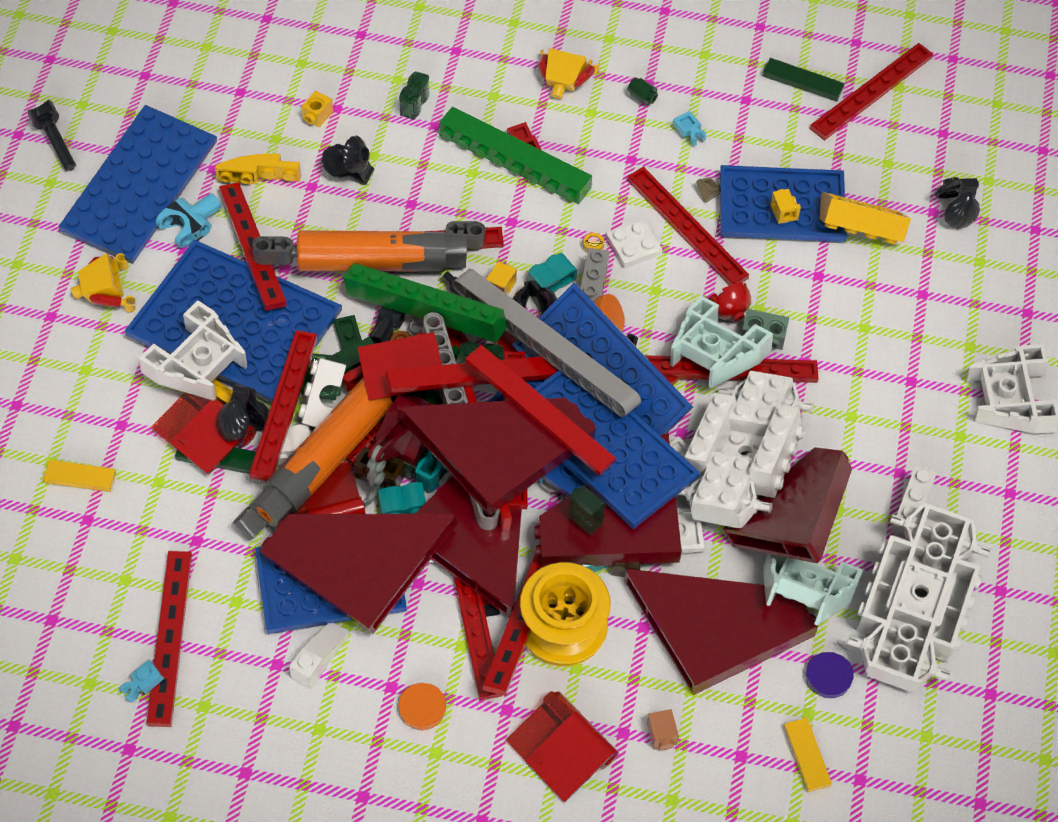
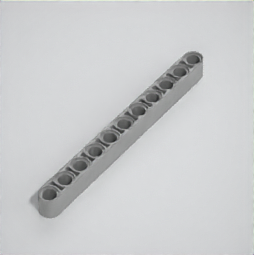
M468 269L453 281V287L460 296L504 309L506 331L617 415L625 417L641 404V398L633 388L473 269Z
M438 313L427 314L423 321V334L435 333L437 344H440L438 349L441 362L446 363L442 365L456 364L442 316ZM463 387L439 389L443 404L468 403ZM470 495L479 527L484 530L494 529L498 524L499 509L491 514L493 517H485L484 515L488 513Z

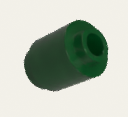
M635 77L628 85L627 90L630 92V95L645 105L654 103L658 97V89L642 78L638 79Z

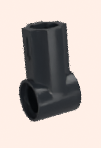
M382 306L378 314L377 323L370 334L373 343L390 341L394 331L400 329L405 313Z

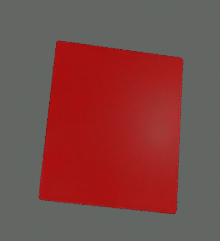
M434 332L358 347L368 400L415 392L390 393L385 375L386 370L442 365Z

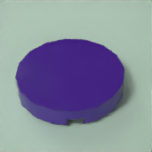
M823 652L815 655L809 661L806 669V681L813 692L816 691L824 698L843 696L851 687L854 679L853 668L849 661L842 655L834 652Z

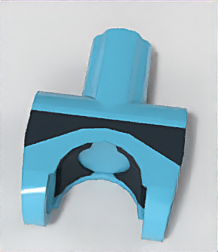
M213 193L208 194L194 205H191L184 198H179L158 215L156 224L160 229L172 226L182 227L181 232L175 238V243L180 248H186L191 245L194 239L199 241L210 232L212 225L207 218L220 210L222 206Z

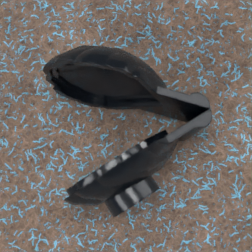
M357 135L351 136L346 141L345 146L341 144L329 146L322 153L321 162L323 168L334 178L351 177L361 185H365L375 170L368 161L370 156L369 149L362 138Z
M952 177L943 180V185L934 192V196L939 199L958 197L946 208L944 212L945 222L950 227H955L956 229L970 226L980 213V204L975 199L979 187L977 178L959 179L958 177Z
M535 281L524 282L523 289L518 290L512 298L526 309L527 301L531 297L539 305L541 314L558 299L551 289L539 288Z
M241 384L234 385L230 402L226 403L219 410L215 423L219 435L225 441H236L242 438L250 425L256 431L263 432L269 414L267 406L263 402L257 401L254 388Z

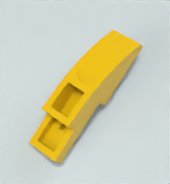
M281 154L246 155L215 165L217 181L225 183L239 182L247 185H258L259 178L286 181L301 180L300 162L281 161Z

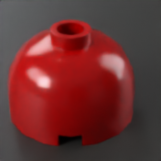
M743 282L729 285L722 289L723 292L719 296L714 293L708 298L719 305L718 318L722 320L732 319L733 322L744 318V313L751 305L750 291L746 283L743 284Z

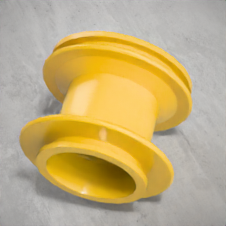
M571 562L553 563L540 568L531 575L521 592L520 609L525 623L531 629L526 646L534 656L551 665L573 666L587 661L599 650L606 639L608 617L611 608L609 591L603 580L591 569ZM565 601L573 602V604H566ZM550 604H555L556 607H555V608H550L549 605H550ZM583 612V615L579 616L576 613Z

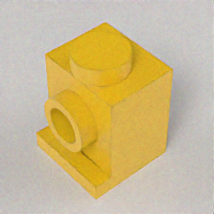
M780 189L772 193L770 206L778 224L798 220L801 206L797 204L795 197L791 196L789 189Z

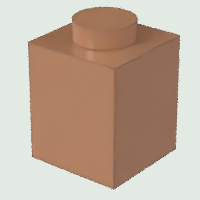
M672 709L649 713L647 726L653 750L659 748L661 750H668L677 745L679 735Z

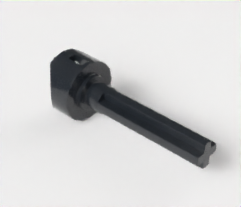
M47 100L42 105L28 110L27 113L33 126L37 129L45 130L65 171L69 169L70 171L74 170L73 167L76 166V163L55 124L59 119V113L53 102Z

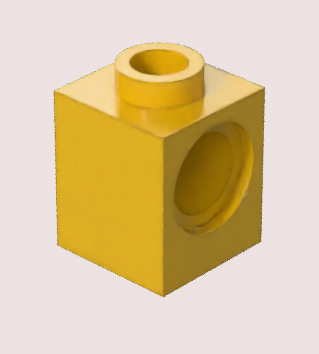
M316 90L301 106L303 120L319 128L333 113L332 98Z
M498 261L486 279L508 295L516 283L517 270L508 264Z

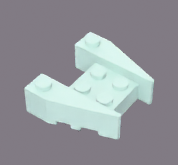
M700 296L688 308L678 336L675 337L671 346L670 366L673 367L685 356L710 370L709 387L713 388L760 364L771 352L773 333L756 324L743 336L718 324L719 305Z
M768 554L763 566L766 605L770 606L776 593H779L787 599H794L805 604L807 607L818 609L819 613L815 625H819L850 604L863 569L841 561L837 572H834L812 562Z

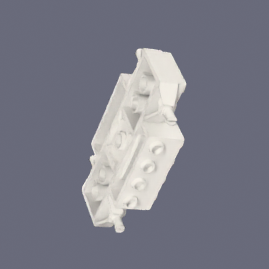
M750 371L748 377L738 384L735 389L720 387L718 393L713 394L684 457L700 472V476L691 486L686 487L678 494L686 496L687 500H689L693 519L741 529L758 510L771 512L772 503L759 501L756 495L775 498L778 489H782L785 472H789L791 458L797 453L799 439L802 440L805 428L801 423L800 410L812 413L814 409V403L799 400L796 385L793 384V378ZM745 451L751 452L747 455H740L742 452Z
M925 502L910 517L907 516L906 519L894 514L892 515L890 524L902 527L906 540L890 535L888 543L883 541L879 555H882L883 558L881 563L876 561L872 575L876 576L874 583L869 581L864 594L869 596L867 603H861L857 614L861 616L857 630L868 633L870 636L862 640L850 635L847 645L859 648L862 651L865 672H868V677L909 692H913V689L917 690L931 676L948 681L951 671L937 667L938 664L935 658L948 662L952 651H958L962 637H959L958 634L960 629L965 630L969 619L968 616H965L967 609H972L976 597L972 595L974 588L978 589L982 576L978 575L980 566L964 560L972 553L988 558L991 548L978 544L979 541L976 540L973 519ZM922 588L927 592V596L924 598L918 597L915 594V590Z

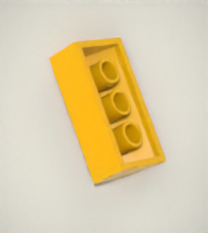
M826 192L821 193L820 220L825 223L826 227L837 229L840 226L845 228L844 231L852 234H857V231L865 233L864 236L876 239L879 236L883 237L884 241L896 244L897 241L904 243L911 218L902 212Z

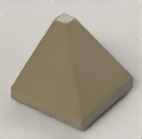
M711 177L696 181L705 203L720 194V186Z

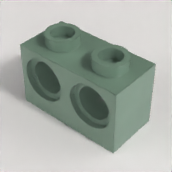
M747 309L741 336L756 324L773 333L772 349L783 350L789 317Z

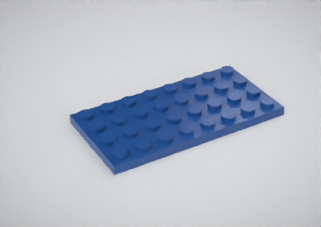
M144 105L58 226L59 231L111 255L116 256L119 253H123L125 260L133 264L157 230L156 219L158 215L179 198L217 142V136L148 105Z
M573 283L539 317L541 321L633 388L639 394L641 404L632 411L659 436L668 433L693 408L692 404L577 284ZM518 339L512 344L519 352H525V358L541 357Z
M557 371L534 388L545 399L566 397L571 403L578 406L580 413L586 419L589 418L594 423L596 428L594 440L616 457L615 462L600 476L575 455L565 460L563 464L633 530L699 478L700 472L633 411L625 417L617 415L561 371Z

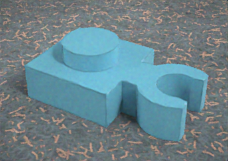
M690 111L673 119V126L683 137L689 135L690 142L694 146L697 145L698 141L696 137H700L703 141L706 140V133L701 130V123Z
M148 659L131 674L133 680L122 684L119 689L124 694L130 691L125 698L133 702L138 698L140 691L147 694L164 677L154 663Z

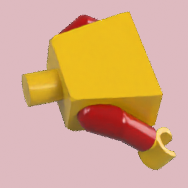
M549 48L548 53H543V49L540 50L538 66L542 78L546 80L548 86L553 87L551 96L556 99H562L565 90L573 92L576 87H580L592 75L597 74L600 63L592 65L593 60H589L587 66L585 56Z
M106 253L101 257H94L87 266L79 270L80 284L71 287L73 296L76 299L84 296L90 303L112 307H120L122 305L125 311L134 312L135 305L133 304H135V298L129 295L121 299L124 293L119 270L128 268V261L124 258L125 255L119 253L113 258V256H109Z

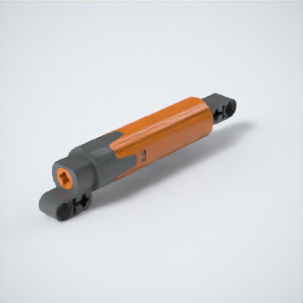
M451 221L446 225L445 232L300 230L297 233V244H293L289 237L261 236L255 238L252 243L253 259L261 265H287L293 261L294 257H297V268L299 271H348L353 263L382 272L445 271V268H466L467 249H479L484 245L486 228L483 223L478 221Z
M362 378L262 485L264 491L234 520L233 525L248 540H251L267 524L276 527L279 521L288 514H295L386 415L388 409L393 404L391 396L368 400L365 381Z

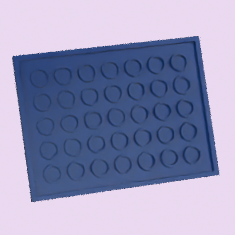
M194 239L125 329V335L149 347L155 344L171 355L192 334L185 328L183 314L198 300L215 311L221 323L227 327L231 336L246 353V369L232 361L216 378L231 385L241 384L254 388L255 396L272 403L296 330L317 334L316 348L333 324L334 319L342 311V305L276 276L286 299V306L265 311L247 263Z

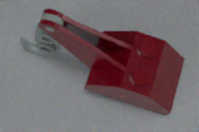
M412 393L398 395L388 409L375 439V444L368 454L370 460L367 467L370 470L366 479L369 481L371 489L367 499L363 500L364 506L370 505L378 494L380 485L385 478V473H383L386 465L385 460L395 457L414 467L426 450L421 441L401 421L402 408L434 404Z

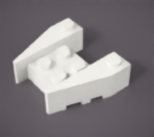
M197 300L183 314L185 328L192 334L171 355L157 345H151L139 357L141 372L157 384L214 401L216 394L212 381L232 361L246 369V353L231 336L227 327L221 323L215 311Z
M1044 344L1022 345L1015 348L1012 352H1004L986 362L983 360L970 365L966 380L967 382L981 381L986 405L978 406L975 422L1033 434L1057 432V400L1035 401L1029 378L1044 376L1048 358Z

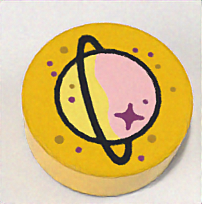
M598 233L587 234L583 240L584 250L588 252L589 248L603 250L604 238Z

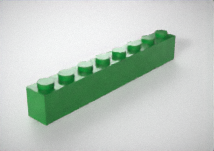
M453 106L439 122V135L445 140H450L461 148L468 149L479 157L486 158L497 166H502L515 175H520L531 183L538 184L549 192L564 197L567 201L579 205L592 187V175Z
M353 263L343 276L347 295L421 319H424L429 313H438L442 316L446 327L492 342H497L507 328L504 309L357 263Z

